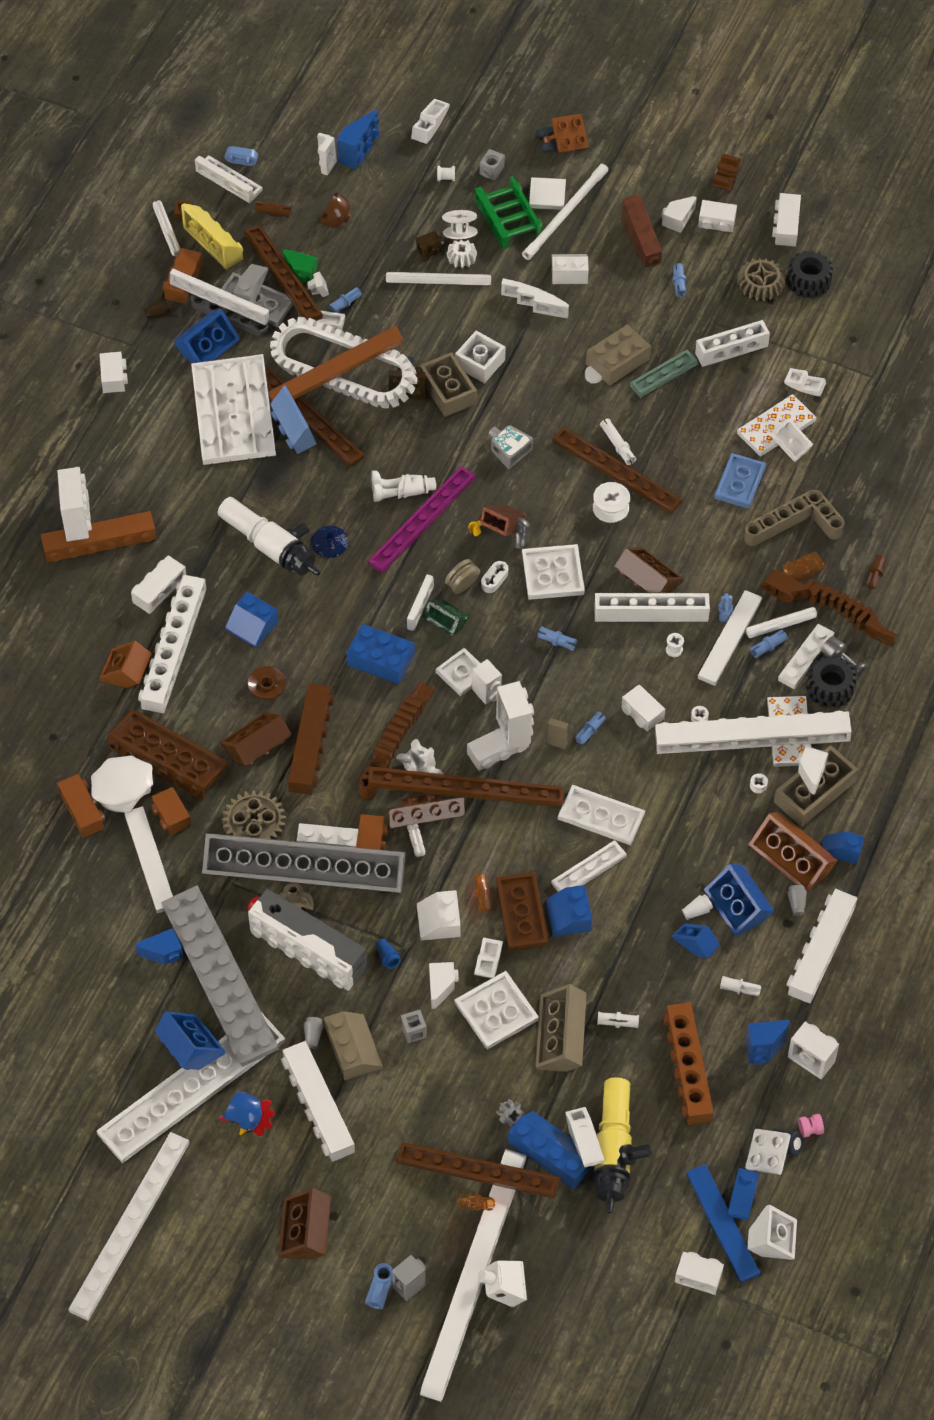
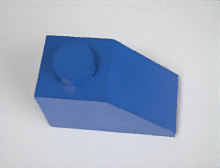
M847 831L824 836L821 847L836 859L857 865L865 837Z
M684 923L672 935L675 941L698 957L708 958L712 956L715 949L720 945L708 926Z
M173 928L135 943L138 956L164 965L175 963L183 957L182 947Z
M739 1168L727 1216L748 1221L759 1173Z

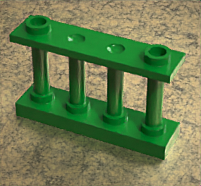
M513 176L510 177L509 187L491 193L484 192L482 187L475 188V202L502 250L509 248L511 237L534 230L537 237L540 235L541 229H543L540 219H537L522 193L520 183L516 182ZM510 193L515 197L514 200L496 206L490 203V200ZM518 205L522 209V212L504 218L497 215V212ZM527 218L530 223L509 231L504 228L505 224Z

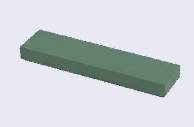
M685 350L630 382V387L642 398L698 365V360L688 350Z

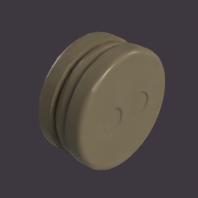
M470 559L463 560L449 572L445 579V584L451 587L455 594H460L477 580L480 569Z

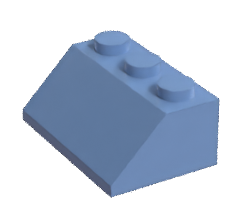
M286 386L282 387L270 404L273 409L270 413L275 422L279 420L281 425L278 427L283 436L287 435L288 439L286 442L290 450L294 448L296 453L299 454L316 445V442Z

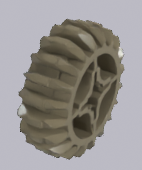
M759 257L757 261L752 258L751 262L746 261V264L741 267L738 273V285L740 291H743L744 296L749 295L750 299L754 297L756 301L758 299L765 301L768 298L771 301L773 297L777 298L783 291L786 276L779 263L774 264L773 260L769 262L767 258L761 260Z

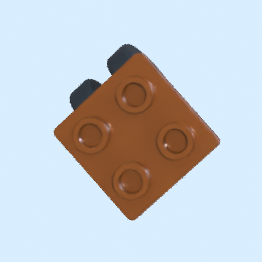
M581 114L551 119L552 126L536 130L537 138H543L544 144L539 146L542 152L558 150L561 153L589 147Z

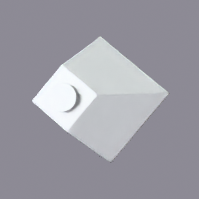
M767 1205L749 1229L748 1250L761 1257L794 1259L797 1219L771 1205Z

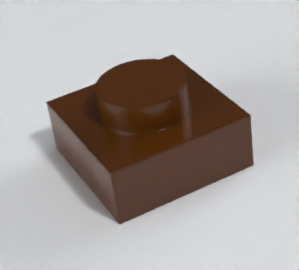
M175 201V219H183L181 205L184 203L193 205V201Z

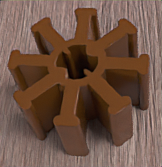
M722 154L721 161L717 165L718 171L714 175L715 182L713 187L727 191L733 190V185L737 180L736 175L740 170L741 158Z

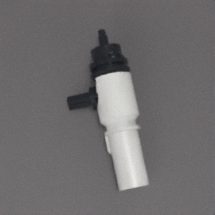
M228 497L222 502L218 509V516L246 535L251 543L254 542V546L274 560L282 568L289 572H296L300 576L308 572L316 576L320 575V570L314 566L315 556L310 553L308 546L299 540V538L309 532L306 523L300 524L293 530L289 528L284 530L275 522H268L265 517L258 516L233 497Z

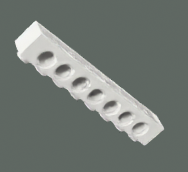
M183 575L182 580L177 583L176 597L173 596L171 612H167L166 626L162 627L160 643H157L155 647V658L151 659L149 665L150 672L145 675L144 690H140L138 700L141 701V707L144 710L163 714L165 712L206 592V582L203 578Z

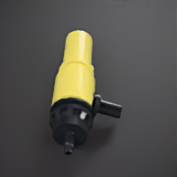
M609 1078L604 1083L602 1122L599 1124L600 1132L597 1134L605 1162L595 1165L594 1185L597 1188V1197L602 1201H606V1212L609 1214L613 1212L614 1202L624 1199V1191L629 1186L630 1165L635 1164L636 1159L652 1155L649 1144L637 1147L631 1145L632 1137L628 1134L630 1132V1082L623 1078Z

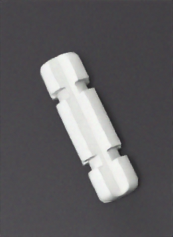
M418 823L407 825L415 856H424L425 848L420 830L418 829Z

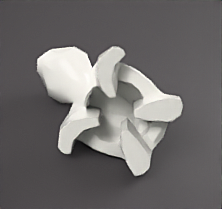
M417 739L412 741L411 749L406 754L401 753L396 757L397 761L403 763L406 770L444 774L441 770L435 768L436 762L433 756V748L430 747L428 750L422 747Z

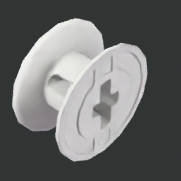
M454 210L445 213L442 219L451 223V227L446 228L443 231V235L451 239H466L475 236L478 231L476 228L469 226V222L474 221L477 218V214L469 210Z
M607 482L597 487L594 492L593 503L595 516L607 523L623 520L629 512L630 494L627 488L616 482Z

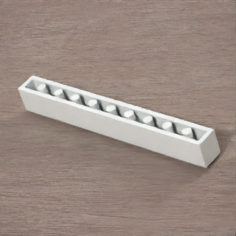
M835 711L833 713L817 712L814 714L798 713L795 715H777L773 717L758 716L756 718L740 717L728 720L722 718L713 721L700 720L698 722H663L655 724L657 754L771 747L772 745L847 742L851 739L849 712Z

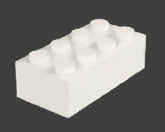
M80 467L57 470L60 509L66 540L73 541L89 538V531L92 530L85 474H81Z

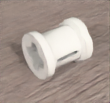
M438 166L437 181L452 180V182H455V166L451 168H441Z
M672 633L667 637L666 653L674 658L681 656L684 643L682 635Z

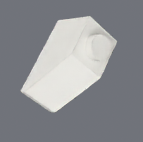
M692 196L670 202L667 208H663L661 212L662 226L681 233L696 208L697 197Z
M806 746L804 752L799 753L796 763L799 764L798 773L810 793L815 795L827 763L828 753Z
M454 962L429 963L432 1009H436L455 990V982H458V970H454Z

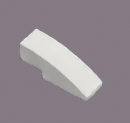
M433 99L421 112L420 119L413 126L411 139L427 144L440 126L450 104Z

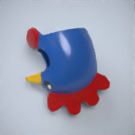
M238 1091L228 1105L226 1113L220 1115L219 1119L224 1122L232 1120L239 1123L241 1126L239 1135L253 1130L256 1135L262 1136L264 1129L272 1127L273 1124L269 1118H272L275 1113L274 1110L269 1108L272 1104L271 1100L265 1099L260 1101L251 1094Z

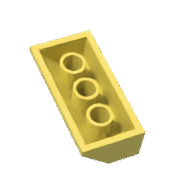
M185 203L181 205L184 229L226 270L243 260L241 244L239 242L236 243L231 235L225 232L220 224L210 217L207 211L196 205Z

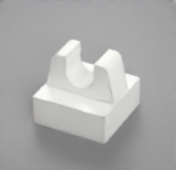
M314 273V279L307 282L308 289H311V294H321L322 297L329 295L326 281L321 273Z

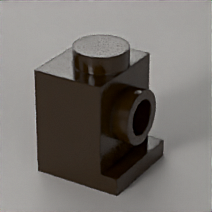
M435 231L416 238V250L423 261H427L429 256L440 253L441 247H444L442 237H439Z

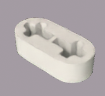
M495 562L482 577L481 588L484 592H495L507 578L508 565L505 562Z

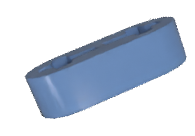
M230 146L226 149L224 157L230 163L253 166L257 162L258 153L252 149Z

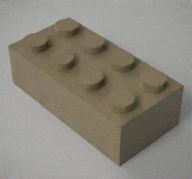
M831 745L823 751L828 753L827 763L815 795L810 793L798 772L775 792L774 803L801 827L857 780L859 769Z

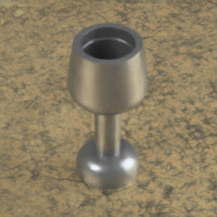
M830 637L821 647V652L826 658L828 656L836 658L837 656L842 661L844 659L847 660V664H851L853 670L856 671L857 679L865 672L867 665L863 662L856 664L845 654L846 645L837 638Z

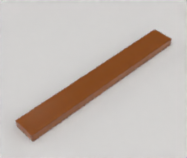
M394 326L268 392L271 401L275 399L284 386L287 387L292 398L296 399L404 343L398 327Z

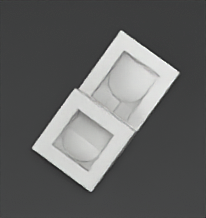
M790 368L784 383L798 391L820 397L826 385L825 378L808 376V372L805 370Z
M483 938L474 975L487 978L495 977L503 941Z

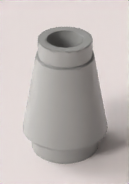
M803 885L790 886L787 894L793 915H804L807 891Z
M308 1017L306 1022H304L305 1041L311 1049L318 1047L324 1027L322 1019L317 1017Z

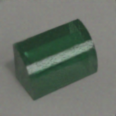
M440 597L429 600L422 615L423 618L452 636L464 627L470 617Z

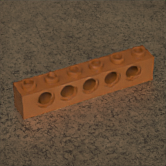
M689 1002L667 1005L666 1013H663L664 1025H668L669 1028L667 1040L668 1044H672L673 1050H670L672 1062L676 1063V1068H674L675 1080H679L680 1083L678 1096L679 1099H683L684 1103L681 1106L682 1116L687 1118L688 1125L712 1122L714 1112L692 1004ZM682 1025L685 1028L679 1029L676 1026ZM685 1043V1044H687L688 1046H687V1047H682V1046H680L679 1044ZM688 1061L692 1063V1065H685L683 1064V1062ZM688 1080H693V1081H695L696 1083H695V1084H689L687 1081H688ZM695 1098L698 1099L700 1102L694 1103L691 1101V1099Z

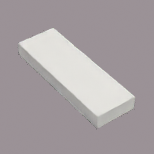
M426 575L407 617V629L415 630L433 590L434 578L431 575Z

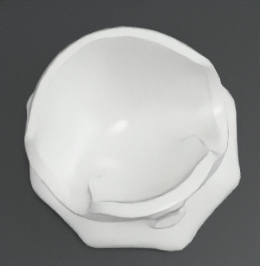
M134 756L108 758L91 776L92 798L108 810L131 812L137 801L151 791V786L153 785L152 765Z

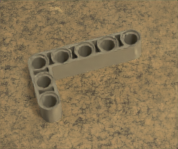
M810 490L749 522L745 527L744 541L747 545L756 546L809 517L813 518L830 539L837 540L843 535L845 523L844 519L820 491Z

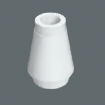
M704 894L695 898L682 909L685 918L689 920L709 913L713 906L709 898Z

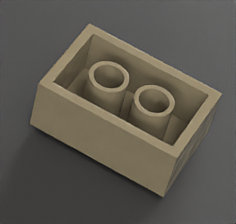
M627 324L588 349L586 365L588 367L591 366L602 376V380L610 386L649 361L651 345Z
M452 352L420 365V372H425L426 389L444 417L477 404V390Z

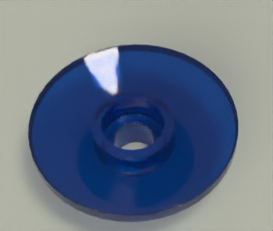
M325 526L313 534L311 545L318 555L333 558L346 551L348 536L341 528Z

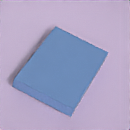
M731 453L714 499L750 509L766 468V463Z

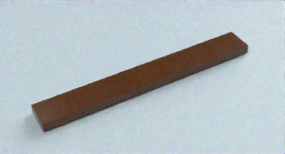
M261 225L246 229L244 235L300 315L305 317L307 321L309 318L315 321L323 319L322 312Z
M268 368L265 370L268 392L286 383L272 369ZM301 396L294 399L310 431L348 466L353 467L365 458V454L305 399Z
M564 426L553 437L552 442L670 515L682 503L680 497Z
M402 1142L396 1158L397 1164L553 1199L560 1183V1177L404 1142Z

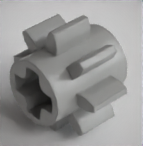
M510 1099L507 1102L500 1103L499 1110L496 1111L501 1116L499 1120L503 1124L507 1122L510 1126L516 1123L521 1115L524 1114L519 1109L521 1104Z

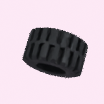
M810 250V252L803 251L802 253H797L796 257L793 256L789 263L787 275L788 286L791 287V291H796V295H803L802 297L804 298L806 296L814 298V296L820 297L821 293L825 294L829 290L832 281L833 265L831 260L827 259L825 254L821 255V252L816 253L814 250Z
M828 656L827 659L822 657L820 661L816 660L814 665H811L806 689L809 697H813L812 701L814 703L818 702L819 706L823 707L825 705L831 709V706L839 708V705L844 706L846 702L851 700L857 677L856 671L853 670L851 664H847V660L844 659L842 661L840 657L832 658V656ZM834 679L840 684L832 686L826 684L823 680Z

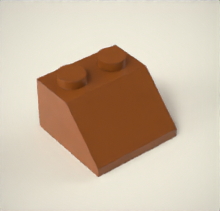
M137 641L112 648L99 680L125 688L138 685L143 679L142 675L145 668L149 665L152 653Z

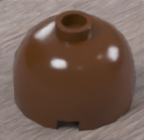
M335 192L319 223L330 228L340 227L343 222L347 223L351 217L348 200Z

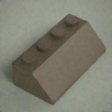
M568 984L540 995L536 1069L570 1071L582 1066L587 994L583 990Z

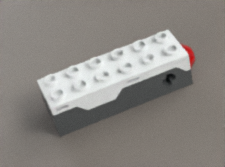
M266 889L261 897H254L248 905L250 931L255 937L263 938L273 948H279L288 957H294L299 960L304 967L312 968L322 978L330 979L338 988H344L349 991L367 968L365 947L271 890Z

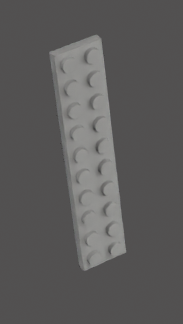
M198 885L162 901L161 904L241 1066H246L279 1050Z

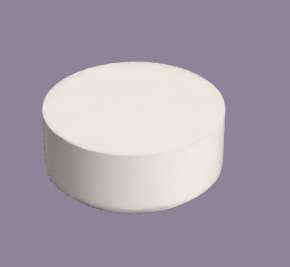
M591 366L585 370V379L588 382L598 383L602 380V376Z

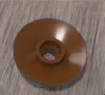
M272 666L259 667L248 678L249 691L259 699H274L281 695L286 687L284 674Z

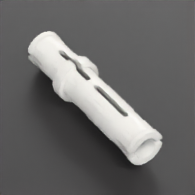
M605 419L607 424L603 420L600 426L615 446L617 454L622 456L626 465H631L629 460L634 463L636 457L629 449V444L624 442L610 419Z

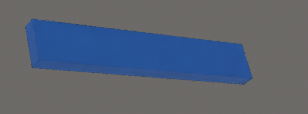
M706 1164L687 1171L686 1175L739 1282L742 1283L759 1276L760 1272L733 1218L727 1216L729 1210Z

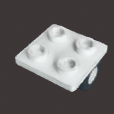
M774 1128L771 1131L755 1129L746 1169L781 1175L786 1154L797 1156L801 1153L804 1146L803 1135L799 1131L790 1130L786 1132L784 1129Z

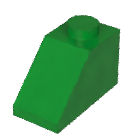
M287 249L283 250L284 260L300 282L307 283L314 279L313 274L318 270V257Z

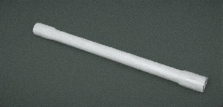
M600 164L591 177L540 235L522 252V256L525 259L530 260L556 228L593 186L608 172L606 165Z

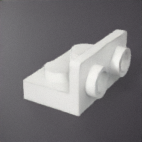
M319 133L317 135L319 165L321 167V174L328 175L337 162L334 137Z

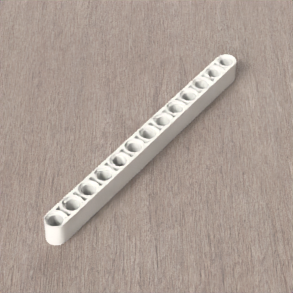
M506 1149L500 1164L523 1169L526 1155ZM492 1186L420 1392L421 1396L440 1402L444 1397L483 1283L478 1281V1274L490 1265L515 1193L513 1189Z

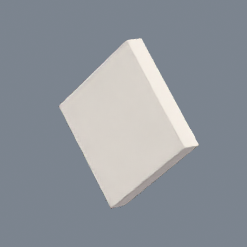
M531 177L529 201L531 208L562 210L565 201L566 179Z
M463 648L437 667L436 673L461 697L472 689V669L481 663Z

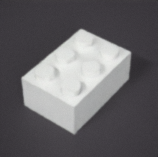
M520 681L497 687L496 719L508 749L530 744L531 736L533 735L532 725H534L532 715H534V709L531 703L528 704L526 688H522Z

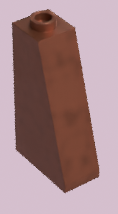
M637 194L623 198L621 222L644 267L661 263L662 250L640 195Z

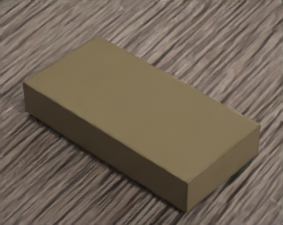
M550 718L547 730V744L566 749L568 723Z

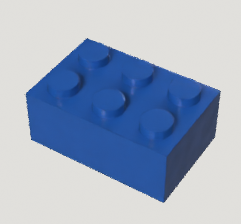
M362 624L346 653L347 666L400 684L415 656V643Z

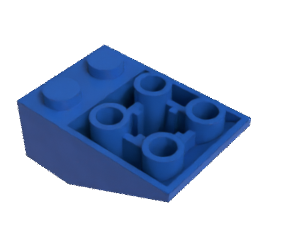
M374 110L344 127L337 138L338 163L357 169L359 164L363 163L365 154L371 150L374 140H377L380 134V130H378L380 121L378 110Z

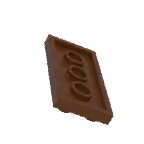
M536 873L496 877L508 950L547 946L548 937Z

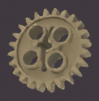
M253 790L252 795H249L245 791V797L238 794L237 801L231 799L232 805H226L227 811H223L224 818H222L223 829L226 835L278 840L277 835H283L282 830L286 828L285 809H282L281 802L277 803L276 797L271 799L270 793L263 796V791H260L259 795H256L255 790ZM267 818L272 819L271 821H265ZM239 819L244 820L243 822H237ZM252 831H258L256 834H251Z

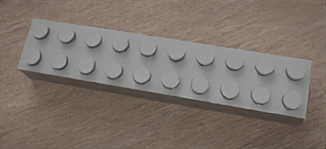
M207 833L202 873L402 892L406 852Z

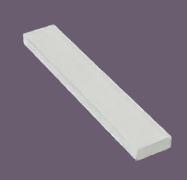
M171 270V285L263 325L267 324L269 318L268 309L178 270Z
M746 590L744 591L699 672L698 679L714 686L716 685L762 601L761 596Z
M139 807L132 809L131 812H124L156 912L161 913L165 911L161 902L173 897L144 808Z

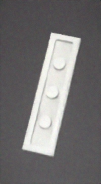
M614 840L553 879L551 884L558 892L566 887L584 885L625 859L627 854Z

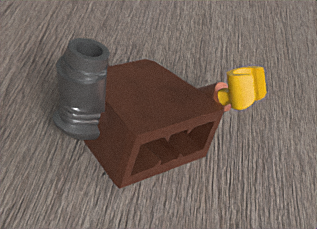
M507 505L483 507L482 515L477 519L478 521L471 522L468 526L470 534L473 533L474 536L481 534V525L504 536L515 534V547L518 549H525L529 542L527 532L530 525L526 520V514Z

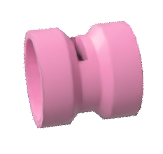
M820 1114L812 1115L810 1118H798L799 1130L803 1138L810 1137L814 1133L816 1135L824 1134V1125Z

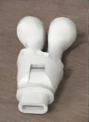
M378 471L371 472L374 502L397 495L399 499L401 497L406 498L408 496L427 494L428 491L436 490L435 477L427 478L424 475L423 479L422 475L406 474L396 479H381Z

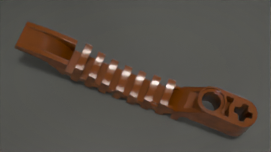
M772 570L761 584L765 592L785 603L809 598L811 599L810 604L814 605L818 598H820L819 605L822 607L827 601L829 602L828 608L831 610L837 605V613L840 614L845 609L843 617L848 618L851 614L849 622L854 624L857 621L855 630L859 631L865 625L867 628L863 631L864 634L892 647L895 644L897 634L884 628L879 623L877 613H874L871 607L868 606L866 608L864 603H857V599L848 598L849 595L845 593L842 595L840 594L841 591L837 589L834 591L830 586L825 587L822 582L815 584V580L810 579L807 584H802L778 570Z
M420 681L413 693L407 695V698L403 700L399 711L395 713V718L391 719V724L387 726V731H384L383 737L378 741V746L374 749L372 760L359 779L358 795L362 800H372L380 789L368 787L369 766L389 768L392 758L394 759L396 756V749H399L400 742L404 740V735H407L408 729L410 730L412 724L414 725L418 721L419 715L426 708L436 687L428 686Z

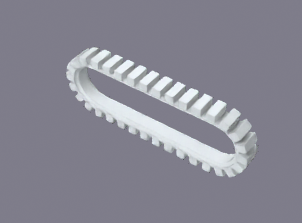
M298 317V321L294 318L289 319L288 327L282 323L279 326V329L282 331L281 333L274 332L272 337L275 341L270 342V348L272 349L270 352L284 371L286 370L291 375L296 374L298 377L314 367L290 359L285 355L287 342L296 334L309 333L349 349L367 341V339L363 340L357 335L354 337L351 333H344L343 330L338 328L335 330L330 325L326 327L324 323L319 321L317 323L311 318L307 321L305 317ZM392 349V351L389 350L375 357L402 370L401 382L392 391L385 393L377 392L340 377L323 385L325 388H333L336 392H342L346 396L351 395L354 399H361L362 402L367 404L370 402L375 407L380 405L382 408H389V404H391L394 408L399 406L398 399H401L403 402L409 399L406 392L413 394L415 387L412 384H417V377L415 375L417 373L405 355H401L399 351Z

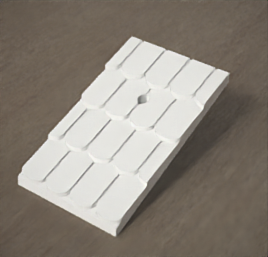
M263 354L191 364L203 465L276 456Z

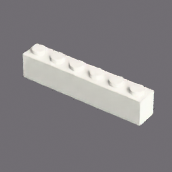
M595 593V622H708L710 611L709 593Z
M838 889L834 890L833 895H828L825 902L827 907L825 911L821 910L817 919L819 924L817 927L814 926L810 933V938L812 939L810 943L806 942L802 954L804 956L802 959L797 960L794 968L797 971L794 976L790 975L787 982L789 987L788 995L811 1004L853 914L857 897Z
M306 1041L284 1049L283 1058H281L282 1065L285 1070L289 1069L291 1074L289 1075L290 1082L293 1087L297 1086L299 1091L297 1093L298 1099L307 1108L305 1110L309 1122L313 1121L315 1125L313 1130L317 1139L321 1138L323 1142L321 1147L325 1156L329 1155L333 1162L355 1153L354 1142Z

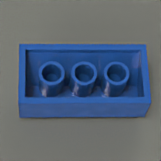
M534 1111L520 1117L508 1132V1143L554 1176L560 1177L562 1182L574 1190L593 1168V1166L584 1167L571 1137Z

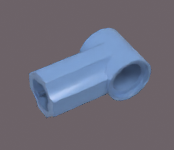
M382 1263L374 1269V1277L365 1304L372 1308L383 1309L390 1286L392 1285L393 1269L390 1265ZM381 1273L389 1274L387 1279H381L378 1276Z

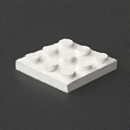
M578 544L522 549L528 600L584 595L585 590Z
M506 971L455 999V1005L487 1050L539 1021V1016Z

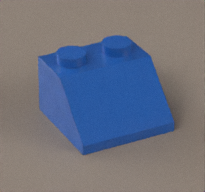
M246 592L236 603L225 630L256 648L278 623V610L251 593Z
M585 885L566 887L545 900L552 937L592 931V915Z
M789 1020L748 1024L745 1043L749 1064L762 1065L770 1062L787 1040Z

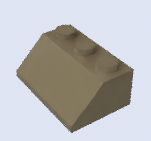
M343 1011L324 1017L325 1030L344 1081L383 1068L363 1014Z

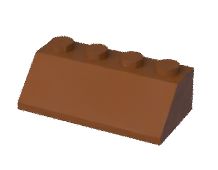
M780 812L769 813L748 844L796 885H803L807 893L813 890L830 873L838 861Z

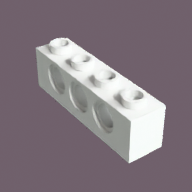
M763 320L697 340L695 354L702 367L768 347L770 332Z

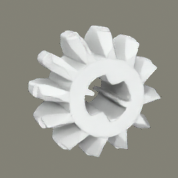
M461 239L459 242L454 240L453 244H449L447 257L450 264H454L455 268L461 266L462 269L464 266L470 267L471 264H474L477 256L474 243L470 244L469 240L463 242Z

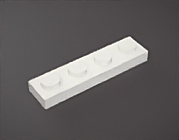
M817 624L778 676V681L795 689L811 665L814 664L822 653V645L827 639L832 636L834 637V632Z

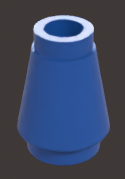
M386 939L379 940L376 943V947L383 966L388 969L395 968L401 962L400 954Z

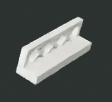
M209 155L205 159L201 156L195 159L196 172L248 203L252 202L263 191L260 185Z

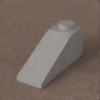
M251 264L239 278L233 294L255 303L268 268Z

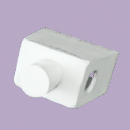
M496 1261L479 1272L478 1281L485 1283L486 1295L489 1298L511 1307L527 1300L522 1261Z

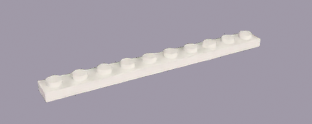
M170 1132L69 1308L70 1313L87 1321L90 1319L189 1145L188 1139Z

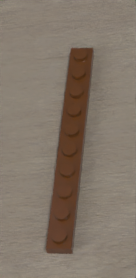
M369 766L368 787L556 807L563 806L564 787L371 766Z

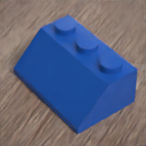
M222 309L209 312L173 342L181 354L193 364L214 361L241 338Z
M729 864L704 889L735 936L761 924L774 912L743 865Z
M165 1011L155 1029V1033L159 1036L160 1041L166 1045L170 1054L176 1058L180 1067L185 1070H200L223 1056L226 1052L197 1014Z

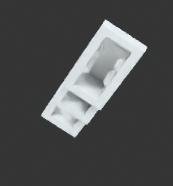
M503 278L501 295L517 298V304L533 306V312L568 318L569 304L539 288Z

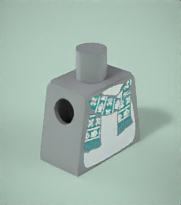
M511 425L505 427L502 431L493 427L488 433L492 438V452L508 469L533 450V438Z

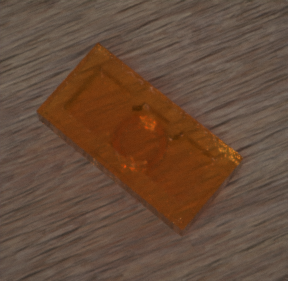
M816 551L783 565V570L787 576L795 580L825 569V564Z

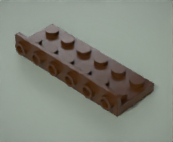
M134 709L108 734L107 746L112 751L118 752L123 756H134L151 764L153 773L201 800L205 798L206 790L228 768V761Z

